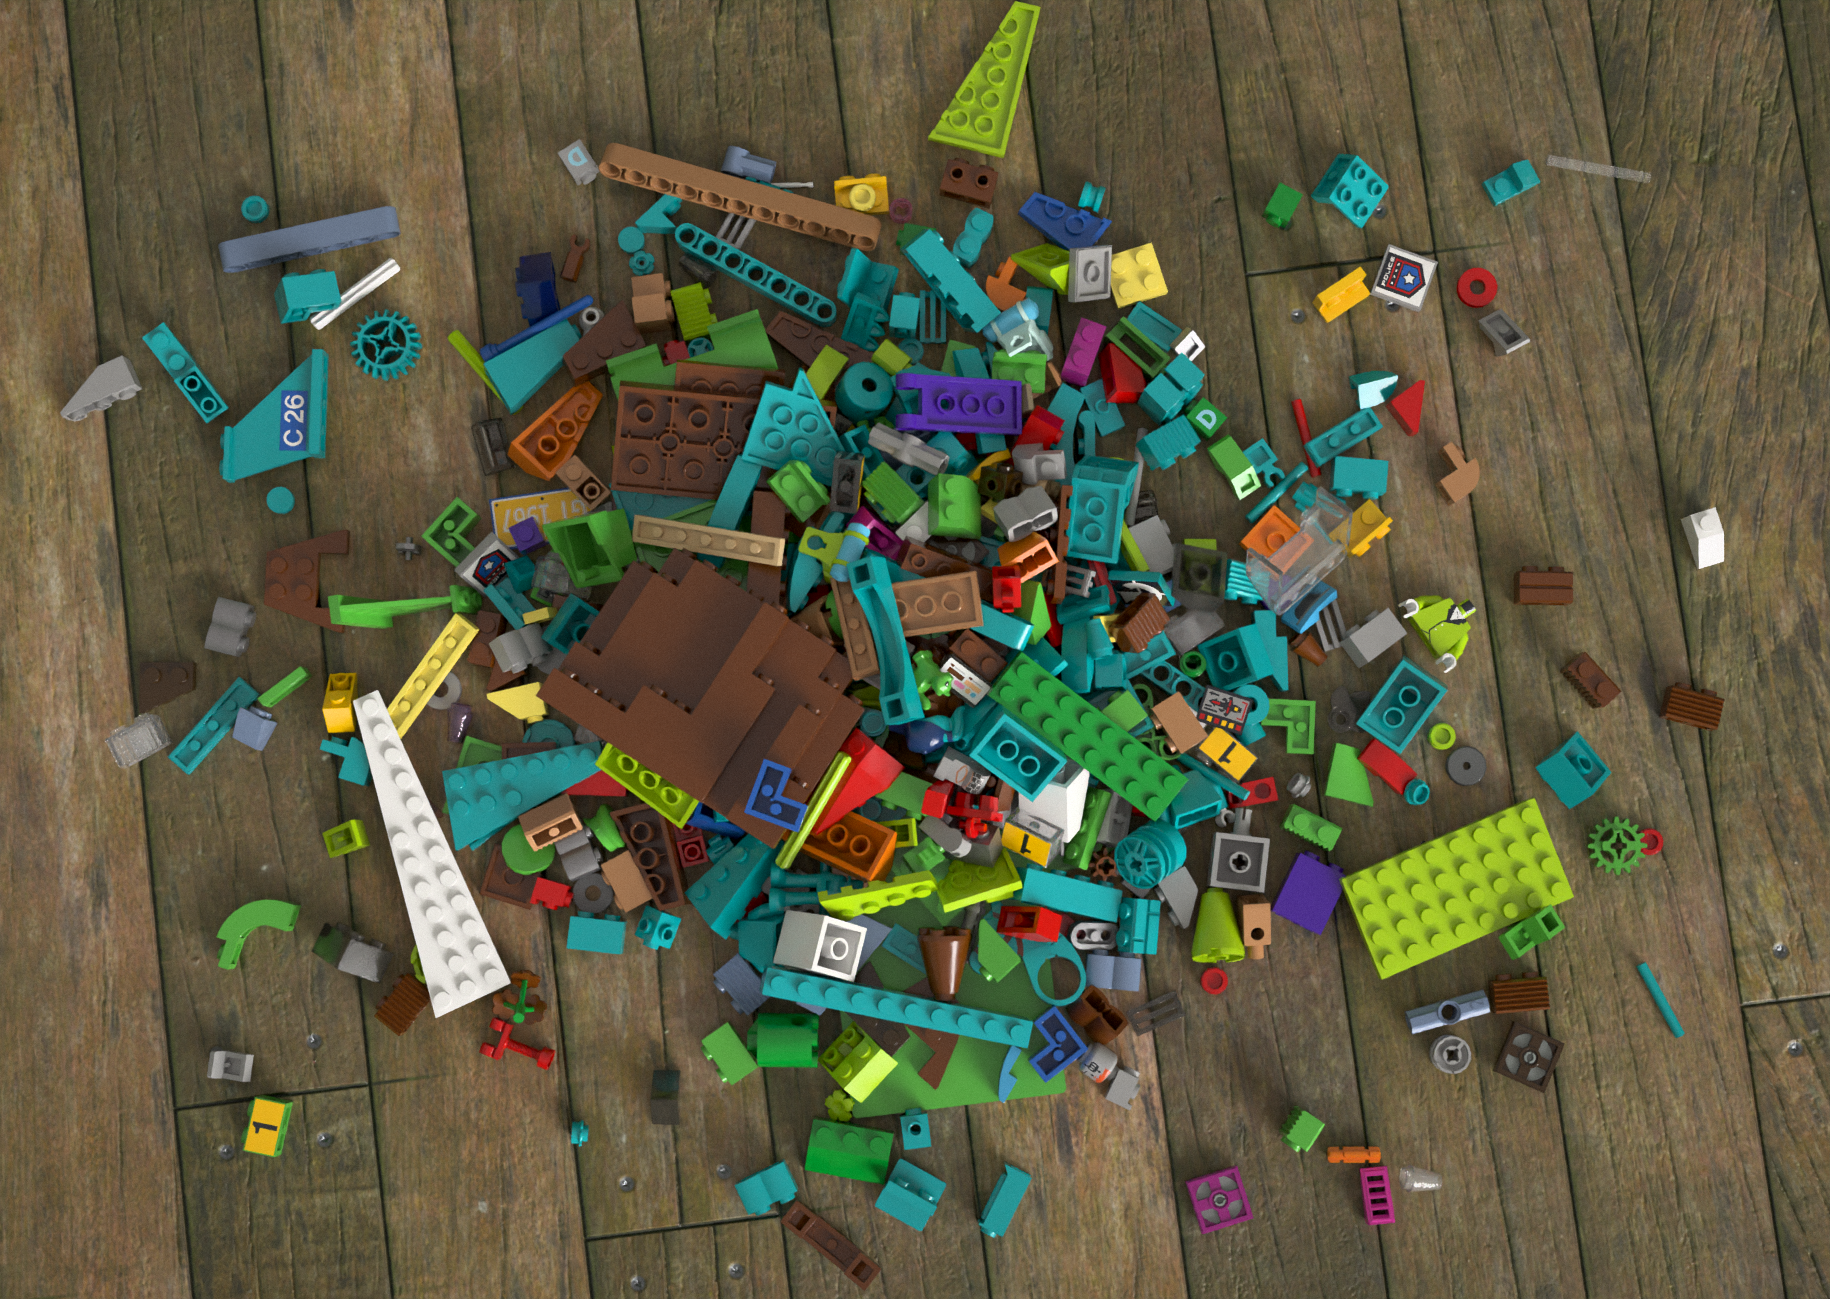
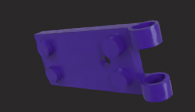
M913 373L895 375V389L918 390V415L897 414L896 430H926L1013 436L1022 434V381ZM942 399L948 402L947 409L941 407L940 402Z

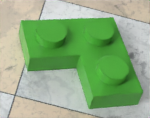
M1269 699L1268 714L1260 724L1263 726L1286 727L1285 753L1314 754L1316 701Z

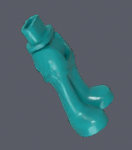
M772 862V888H770L769 911L779 912L787 906L807 904L823 907L819 902L817 892L827 890L828 895L841 893V887L851 885L853 889L864 888V882L852 879V876H848L847 879L843 875L833 874L828 871H822L818 874H792L780 868L775 862ZM785 888H816V892H787L781 890Z

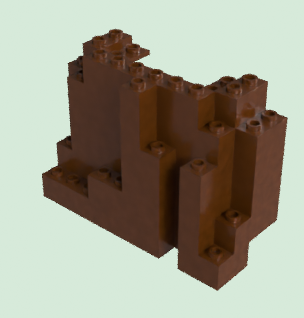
M674 548L659 572L643 560L640 564L633 560L580 643L575 642L559 668H553L536 696L696 800L726 817V819L769 847L775 849L787 828L744 813L764 759L792 769L782 795L783 797L805 804L836 753L850 736L865 712V709L861 707L863 701L850 693L847 697L844 696L854 680L847 652L844 651L841 655L832 647L834 644L832 640L822 634L819 637L814 636L809 632L811 627L801 620L797 619L795 623L786 616L788 612H786L785 608L774 601L771 605L766 602L763 603L764 597L752 589L747 593L739 587L741 585L740 581L729 574L725 578L716 573L718 567L705 559L702 563L699 562V559L696 558L697 556L685 548L681 551Z

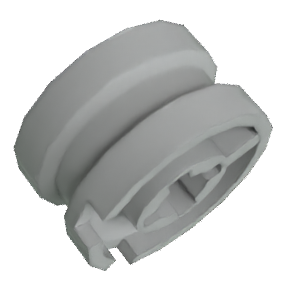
M1445 1034L1437 1037L1432 1042L1429 1049V1057L1437 1069L1445 1073L1457 1074L1468 1067L1471 1060V1051L1468 1044L1461 1038ZM1447 1049L1454 1051L1453 1058L1447 1059Z

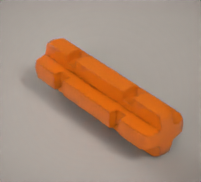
M1342 1146V1149H1339V1147L1327 1148V1160L1330 1163H1340V1160H1343V1163H1365V1160H1368V1163H1378L1381 1159V1152L1377 1146H1368V1149H1365L1364 1146Z

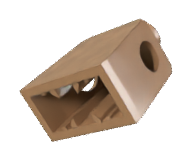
M1263 894L1236 896L1238 928L1243 945L1247 946L1248 959L1264 958L1263 945L1271 944L1270 902ZM1258 928L1255 932L1251 933L1253 929Z

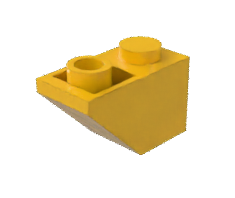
M356 673L329 675L322 708L328 733L355 732L357 715L353 701L358 699Z

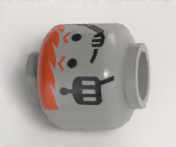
M1101 1043L1087 1044L1086 1047L1089 1050L1077 1059L1080 1062L1079 1070L1096 1083H1100L1105 1079L1110 1081L1119 1069L1116 1066L1117 1055Z

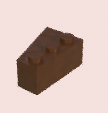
M623 299L563 355V365L574 387L608 372L606 360L646 347Z

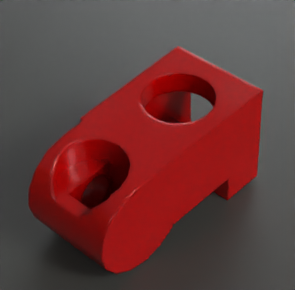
M1273 777L1242 783L1240 786L1250 791L1245 801L1225 789L1229 809L1278 800Z

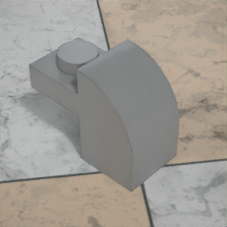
M1038 443L1016 445L1012 451L1014 469L1023 472V484H1037L1039 480L1065 479L1067 476L1063 450L1044 451L1043 444Z

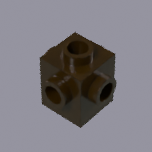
M1008 463L981 467L978 493L992 497V501L996 503L1003 499L1018 497L1023 486V472L1013 469V465Z

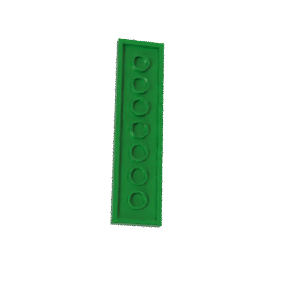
M1022 651L1016 654L986 693L1155 822L1189 780Z

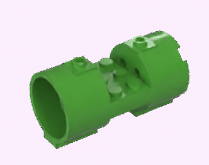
M757 309L707 326L715 350L685 359L778 369ZM657 344L606 360L609 373L612 375L610 378L617 400L619 399L620 380L664 385L675 384L676 363L665 366Z

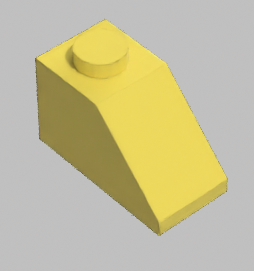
M540 682L487 694L488 700L523 721L527 720L528 724L543 721V716L549 715L547 703L536 696L543 685Z

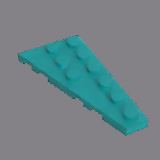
M601 741L442 771L455 850L458 851L466 847L471 842L482 838L496 828L507 824L544 801L555 797L569 787L601 771L595 765L603 751Z

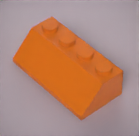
M850 811L844 815L843 819L820 834L816 835L810 831L799 852L867 884L876 880L885 881L893 866L897 833ZM786 830L781 838L784 842H786L792 830Z

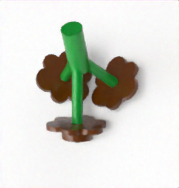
M529 970L512 972L511 983L521 989L520 995L511 993L509 989H504L502 993H495L492 997V1003L494 1004L492 1012L498 1014L501 1020H507L511 1014H514L513 1020L516 1023L524 1021L527 1025H533L535 1022H541L544 1019L543 1013L547 1010L546 1002L540 1000L537 994H533L531 997L525 996L526 989L538 987L541 977Z

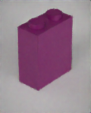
M1081 317L1061 373L1062 381L1079 387L1085 386L1107 326Z

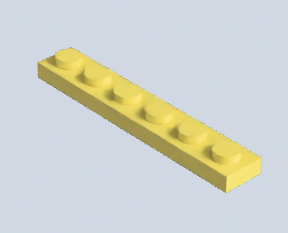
M455 613L387 708L400 739H402L480 630L460 613Z

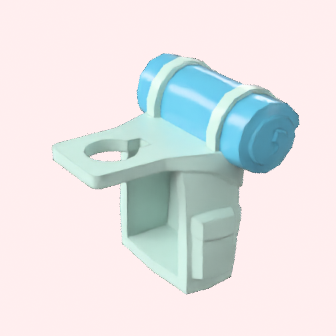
M1029 297L1023 301L1016 302V305L1000 313L982 328L983 335L987 340L992 343L998 341L1002 348L1006 349L1009 357L1017 353L1035 350L1041 352V354H1046L1047 361L1053 358V344L1046 332L1039 330L1036 326L1035 319L1039 317V309L1036 302Z

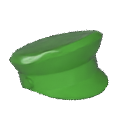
M601 804L593 818H583V821L593 830L599 841L610 852L626 847L627 844L624 843L615 821L612 820L609 812L614 811L613 808L608 804Z

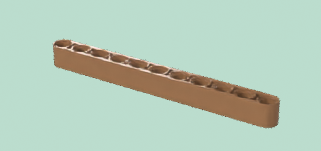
M610 143L606 146L599 165L601 174L610 179L863 251L875 249L882 227L880 220L870 215L618 143Z

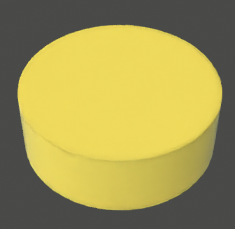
M858 184L851 189L849 200L855 210L865 212L874 206L876 196L871 186Z

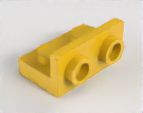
M868 174L865 178L855 179L854 176H843L838 181H834L836 206L866 215L889 214L886 176L881 177L880 174ZM858 184H867L875 192V204L870 210L865 212L855 210L850 204V191Z
M1361 266L1318 294L1312 303L1326 323H1329L1369 296L1370 292L1362 282L1366 273Z
M1369 499L1329 535L1349 558L1354 554L1360 557L1371 547L1368 544L1369 541L1375 536L1379 540L1391 530L1388 525L1393 520L1390 517L1386 518Z

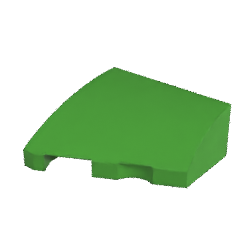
M1339 743L1333 744L1327 769L1329 773L1324 796L1373 807L1374 801L1365 767L1357 759L1361 754L1360 749Z

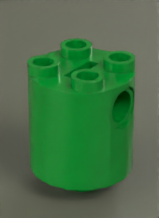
M759 1013L758 1018L747 1032V1050L757 1059L758 1067L818 1068L819 1035L818 1030L814 1029H819V1015L816 1013Z

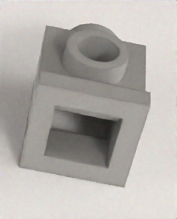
M1125 1066L1124 1070L1119 1068L1111 1079L1104 1098L1127 1110H1131L1132 1105L1128 1101L1130 1098L1134 1100L1140 1089V1084H1137L1140 1072L1128 1066Z

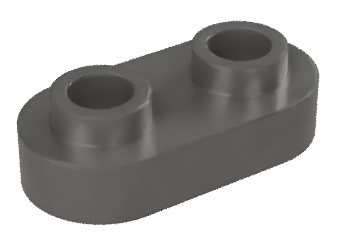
M1076 921L1069 926L1067 939L1078 949L1109 950L1117 945L1116 934L1119 929L1108 921ZM1079 930H1082V935L1079 938H1077V932ZM1106 930V936L1101 938V933Z

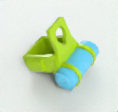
M850 523L844 533H828L807 527L798 550L800 553L820 559L823 563L825 582L831 584L830 578L832 577L839 582H848L850 578L846 564L860 559L865 545L869 543L870 530L861 523ZM814 536L820 537L823 543L827 544L826 548L812 550L807 545L808 540Z

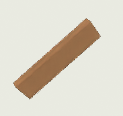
M832 577L830 581L852 677L857 681L879 674V660L872 630L866 614L852 590L850 580L848 582H839Z

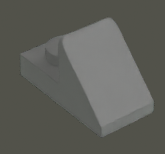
M1502 308L1478 320L1480 329L1494 343L1495 355L1497 357L1506 355L1530 342L1529 337Z

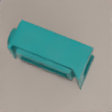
M1005 1161L1004 1164L1007 1172H1002L981 1214L983 1220L978 1219V1225L982 1226L981 1231L995 1238L996 1234L1003 1237L1032 1179L1030 1174Z

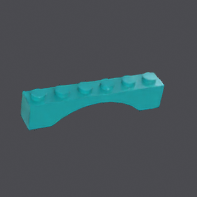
M869 556L847 563L852 590L866 614L877 648L880 667L879 700L885 725H900L924 718L885 557Z

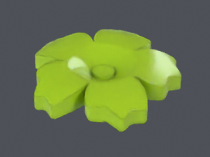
M842 1089L834 1090L833 1095L831 1094L825 1099V1105L830 1108L828 1114L831 1119L850 1121V1118H852L850 1111L853 1110L855 1102H853V1098L845 1099L846 1094Z

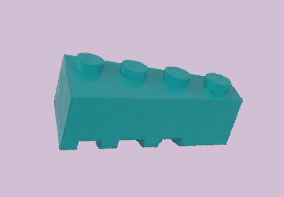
M748 834L685 892L709 927L724 939H727L732 932L729 929L737 919L740 921L746 913L744 909L753 897L757 898L761 893L762 884L767 877L771 878V863L775 862L785 843L782 839L776 848L773 849L751 834Z

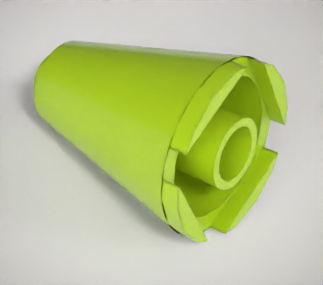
M1209 888L1207 893L1201 896L1191 951L1192 959L1195 962L1217 963L1216 960H1225V963L1240 961L1245 958V949L1229 894L1223 892V888Z

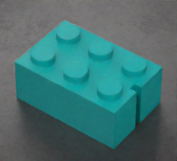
M1182 352L1164 369L1167 372L1165 376L1160 373L1143 390L1137 403L1158 426L1164 421L1166 423L1171 422L1179 414L1178 412L1182 409L1181 407L1184 404L1187 406L1197 396V393L1203 386L1201 380L1205 374Z

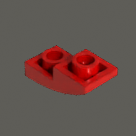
M1372 738L1357 758L1374 776H1379L1396 794L1402 795L1407 784L1417 776V773L1399 756L1375 738Z
M672 823L683 868L708 862L709 858L705 851L706 844L702 829L687 824L680 829Z

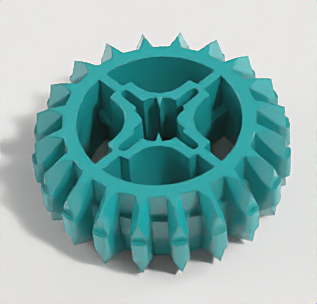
M385 309L383 317L378 311H374V319L365 315L364 318L367 323L365 325L360 322L357 323L361 331L352 332V336L358 339L350 342V346L356 349L351 352L353 358H358L355 364L358 367H363L362 371L366 375L372 372L374 379H378L381 375L384 381H388L391 373L392 377L397 380L399 379V371L404 375H408L405 367L409 365L411 368H415L416 365L411 360L413 358L420 359L421 355L415 350L423 348L421 343L415 342L421 338L419 332H414L417 326L414 323L409 324L410 318L408 316L401 318V314L398 311H395L391 316V312ZM385 327L381 334L372 335L377 329ZM397 328L403 330L405 334L406 347L401 346L396 341L398 336L396 334ZM390 342L394 347L390 346L383 349L378 343L387 344ZM367 343L376 347L375 356L377 358L375 363L368 357ZM394 355H399V356H401V357H400L398 360H396L395 362L390 363V364H385V363H388L389 359H390L392 356H394Z

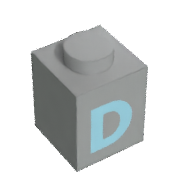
M580 139L558 152L562 163L577 186L581 183L587 184L596 178V174L599 173L596 163Z

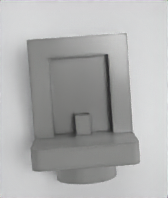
M213 1050L210 1052L207 1077L250 1082L254 1055L230 1050Z

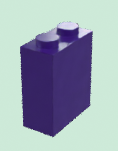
M1305 850L1304 854L1296 853L1270 906V911L1315 934L1321 935L1343 890L1339 879L1346 875L1342 874L1343 868L1330 862L1326 866L1318 862L1319 856Z

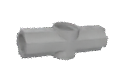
M877 423L869 434L868 443L871 446L892 455L894 459L907 466H916L935 476L938 473H945L950 458L948 455L925 445V442L905 432L902 434L880 423Z

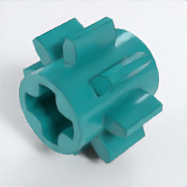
M717 834L708 840L711 847L705 851L715 865L735 845L729 836L722 839Z

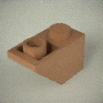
M576 455L556 472V475L566 487L591 511H594L612 494Z

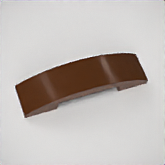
M796 1200L780 1221L800 1239L803 1238L844 1272V1275L864 1291L882 1269L845 1235L798 1200Z

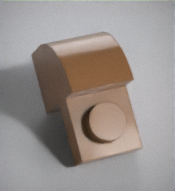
M1450 442L1438 451L1452 473L1435 484L1448 506L1469 494L1476 487L1480 476V469L1476 458L1466 464L1464 452L1458 445L1455 446L1453 442Z

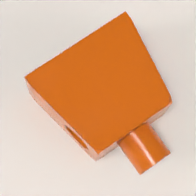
M1034 531L1021 540L1015 542L1008 541L997 549L1001 566H1020L1021 583L1059 562L1047 539Z

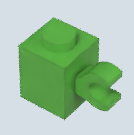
M928 836L918 846H915L903 855L901 860L911 873L930 871L945 859L943 855L945 850Z

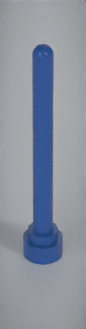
M586 295L500 344L495 343L492 345L489 343L480 348L483 360L487 362L592 305V296Z

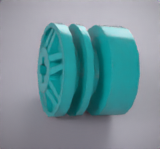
M1159 819L1156 822L1153 820L1148 821L1118 842L1114 851V861L1121 876L1129 884L1140 889L1154 887L1180 868L1186 859V845L1182 835L1170 823Z

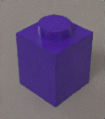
M533 516L508 528L519 552L524 556L548 545L537 520Z

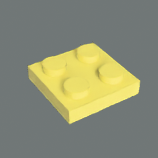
M1152 243L1112 255L1111 292L1117 309L1167 294L1168 290Z

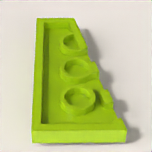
M927 870L896 876L892 879V883L876 880L868 882L867 888L853 889L851 885L841 887V893L828 895L827 890L817 893L819 902L833 918L846 922L864 913H876L880 908L886 906L901 905L906 900L915 897H927L931 892L937 891L939 888L937 880Z

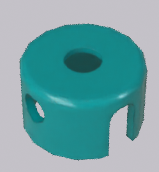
M870 362L856 363L847 369L835 389V400L838 408L845 416L854 421L874 420V418L881 415L893 396V385L890 375L882 367ZM866 379L873 383L876 387L875 391H865L862 387V381Z

